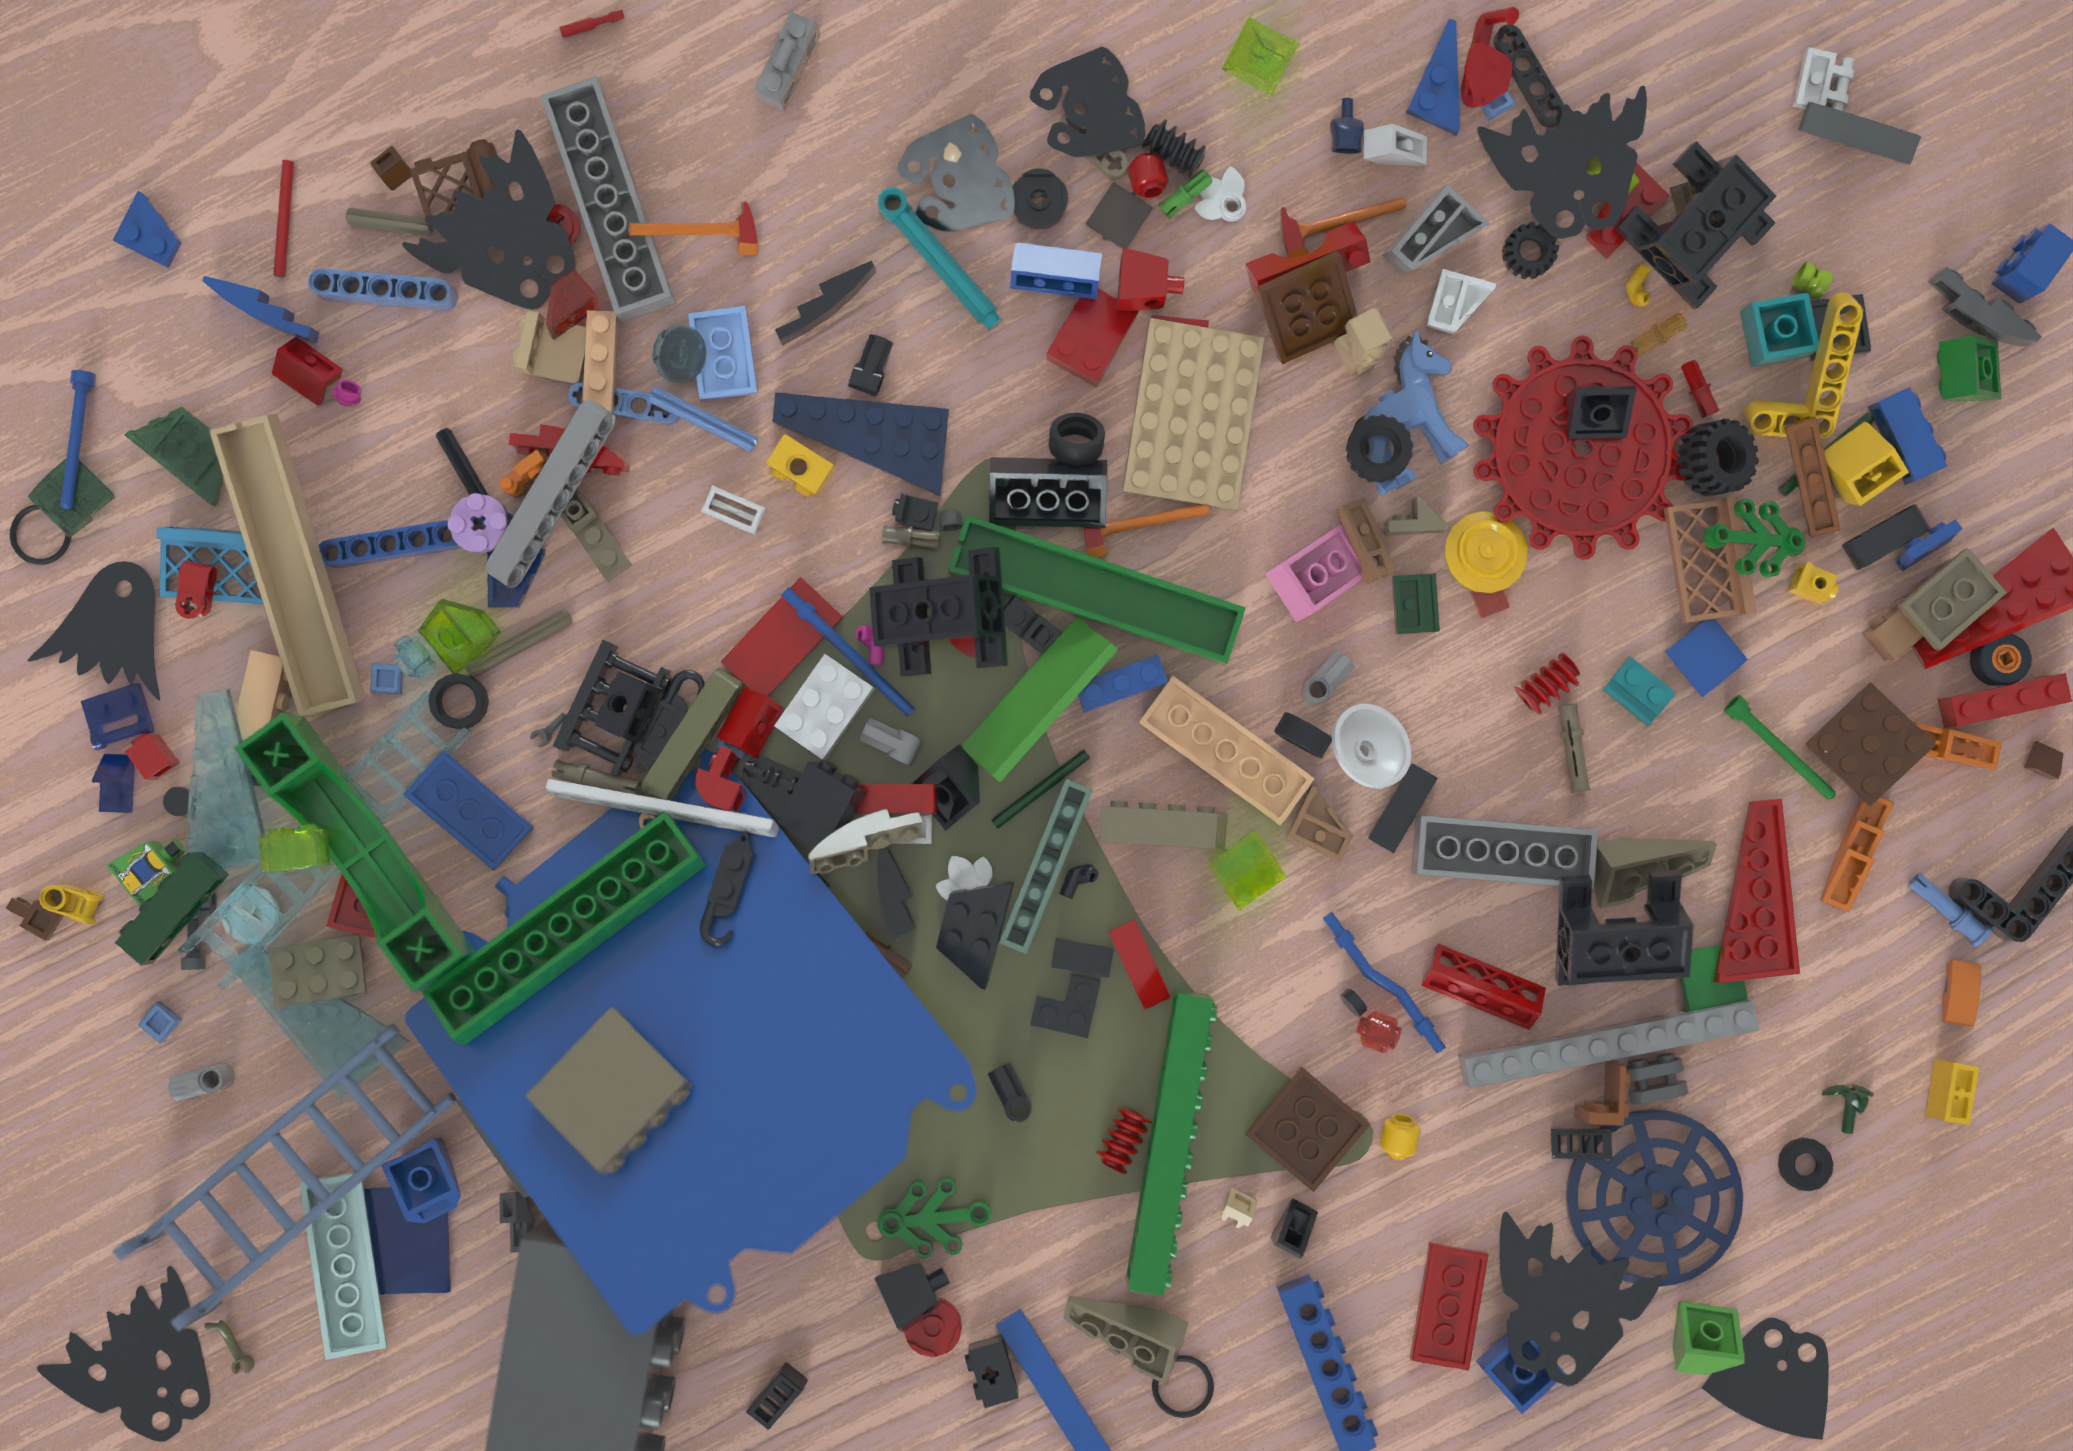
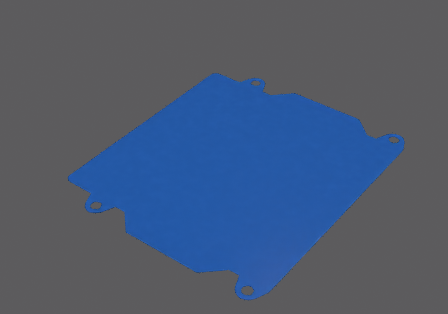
M705 748L700 756L701 763L698 768L709 772L710 760L715 753ZM698 768L690 771L680 787L681 791L671 801L711 808L700 796L696 787ZM732 771L729 780L740 784L747 791L738 813L772 819L735 772ZM611 808L517 883L513 888L507 928L641 830L639 817L642 813ZM647 819L644 822V827L651 821H653V819ZM674 819L707 866L468 1044L463 1045L451 1039L425 998L411 1007L405 1016L407 1026L620 1322L630 1334L635 1336L645 1333L684 1299L706 1312L716 1314L727 1310L735 1298V1284L729 1265L733 1258L744 1249L792 1254L905 1160L912 1109L928 1098L947 1110L958 1112L969 1108L976 1097V1083L969 1061L817 874H810L809 864L780 828L775 838L749 833L752 852L756 854L738 909L728 917L715 916L711 928V934L715 938H722L729 930H733L734 934L726 944L722 946L707 944L701 937L700 923L725 845L733 843L743 832ZM462 931L476 951L488 943V941L472 932ZM613 1007L620 1011L628 1019L627 1021L693 1086L688 1090L690 1092L688 1097L679 1105L675 1104L667 1112V1119L660 1126L653 1127L645 1135L647 1137L645 1142L638 1149L631 1150L624 1157L625 1162L614 1173L610 1172L606 1175L598 1172L525 1095ZM955 1084H962L967 1089V1096L961 1102H955L949 1096L950 1088ZM714 1285H721L726 1291L725 1299L718 1304L712 1303L708 1298V1291Z

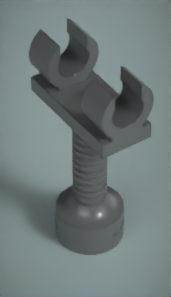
M215 893L187 924L188 953L185 957L181 958V970L205 969L206 957H202L199 953L198 919L200 916H217V910H215L217 898Z

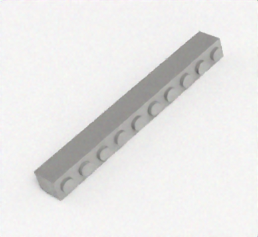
M1744 999L1704 1009L1682 1010L1459 1055L1458 1058L1464 1085L1472 1089L1759 1031L1760 1029L1754 1001Z

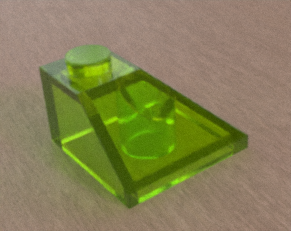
M1249 17L1222 70L1273 96L1300 43Z
M446 599L438 601L418 629L421 636L453 674L459 673L465 668L466 663L486 651L501 633L494 621L483 610Z

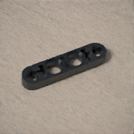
M1513 24L1503 25L1494 37L1496 50L1507 55L1511 60L1512 77L1539 123L1546 128L1557 127L1564 108L1563 101L1521 30ZM1504 33L1508 37L1511 35L1514 37L1512 46L1509 42H1502L1505 36ZM1514 48L1516 52L1512 56H1510L1509 54L1512 52ZM1519 57L1527 58L1530 62V69L1526 71L1518 70L1515 60ZM1532 82L1542 83L1545 88L1544 94L1540 96L1532 94L1530 84ZM1548 96L1551 98L1546 104L1544 102L1539 106L1538 103L1543 102ZM1548 107L1551 111L1555 109L1558 111L1555 119L1552 116L1547 117L1545 115Z

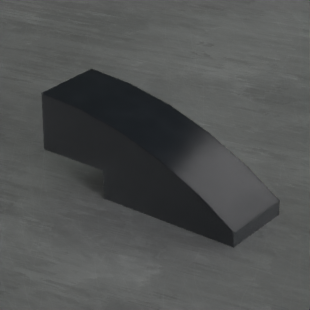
M886 846L883 849H879L878 888L884 916L895 939L916 928V925L903 902L912 897L913 894L889 847Z

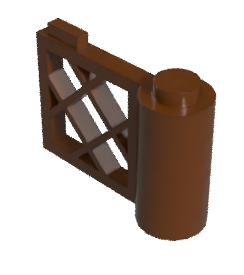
M481 139L472 142L466 152L432 162L431 157L414 162L415 167L411 168L410 172L425 217L432 215L429 207L434 197L448 203L444 212L455 213V209L452 210L457 200L455 194L453 193L451 199L437 193L444 179L458 185L456 190L461 191L464 188L472 192L474 197L480 200L483 199L485 190L494 191L495 185L479 160V156L489 157L493 154L498 156L493 143ZM463 162L465 172L460 181L447 175L451 165ZM432 172L439 177L431 190L421 184L419 175ZM467 179H469L471 186L465 184ZM508 187V188H507V193H508V195L510 196V198L512 199V196H511V193H510V190H509V187ZM424 191L427 192V193H429V196H428L427 199H426V196H425Z

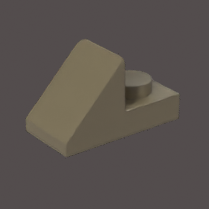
M1418 496L1412 499L1413 519H1410V515H1394L1392 520H1388L1384 524L1385 535L1443 533L1448 530L1447 523Z

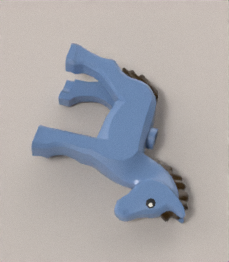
M1417 330L1412 337L1407 336L1406 340L1399 344V349H1396V355H1394L1396 363L1394 371L1397 374V381L1400 383L1402 391L1395 393L1394 390H1391L1379 397L1380 403L1371 408L1363 417L1359 418L1355 422L1354 427L1363 419L1366 420L1369 416L1386 415V417L1390 418L1392 416L1398 422H1402L1407 431L1420 426L1440 464H1443L1470 445L1462 437L1454 434L1449 429L1445 418L1439 412L1432 384L1428 378L1429 375L1443 377L1448 375L1452 371V364L1448 359L1441 357L1430 348L1428 340H1422ZM1384 435L1370 437L1365 444V454L1368 459L1375 463L1387 462L1392 457L1389 445L1390 439ZM1405 468L1400 475L1391 481L1387 480L1384 483L1375 482L1376 488L1380 496H1383L1396 488L1399 489L1410 483L1417 476L1412 469Z

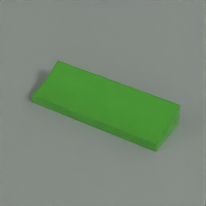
M1076 617L961 746L986 771L1001 782L1113 657L1118 649L1080 618Z

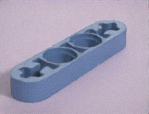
M584 382L573 384L568 391V399L576 409L581 404L575 398V395L581 394ZM615 388L614 394L618 396L619 400L618 405L614 408L613 414L615 416L672 425L680 419V417L672 413L669 414L668 418H665L663 412L655 410V416H651L653 404L648 401L650 393ZM638 398L645 399L647 402V408L641 414H636L632 411V403Z

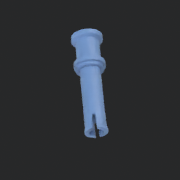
M1921 872L1912 878L1915 880L1914 882L1910 881L1907 886L1913 889L1950 921L1949 925H1951L1950 927L1954 931L1959 930L1971 940L1970 944L1973 947L1982 944L1991 934L1992 927L1982 924L1973 916V911L1966 907L1961 908L1924 877Z

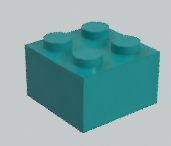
M1809 293L1752 302L1740 311L1752 368L1808 358L1817 352L1819 339Z

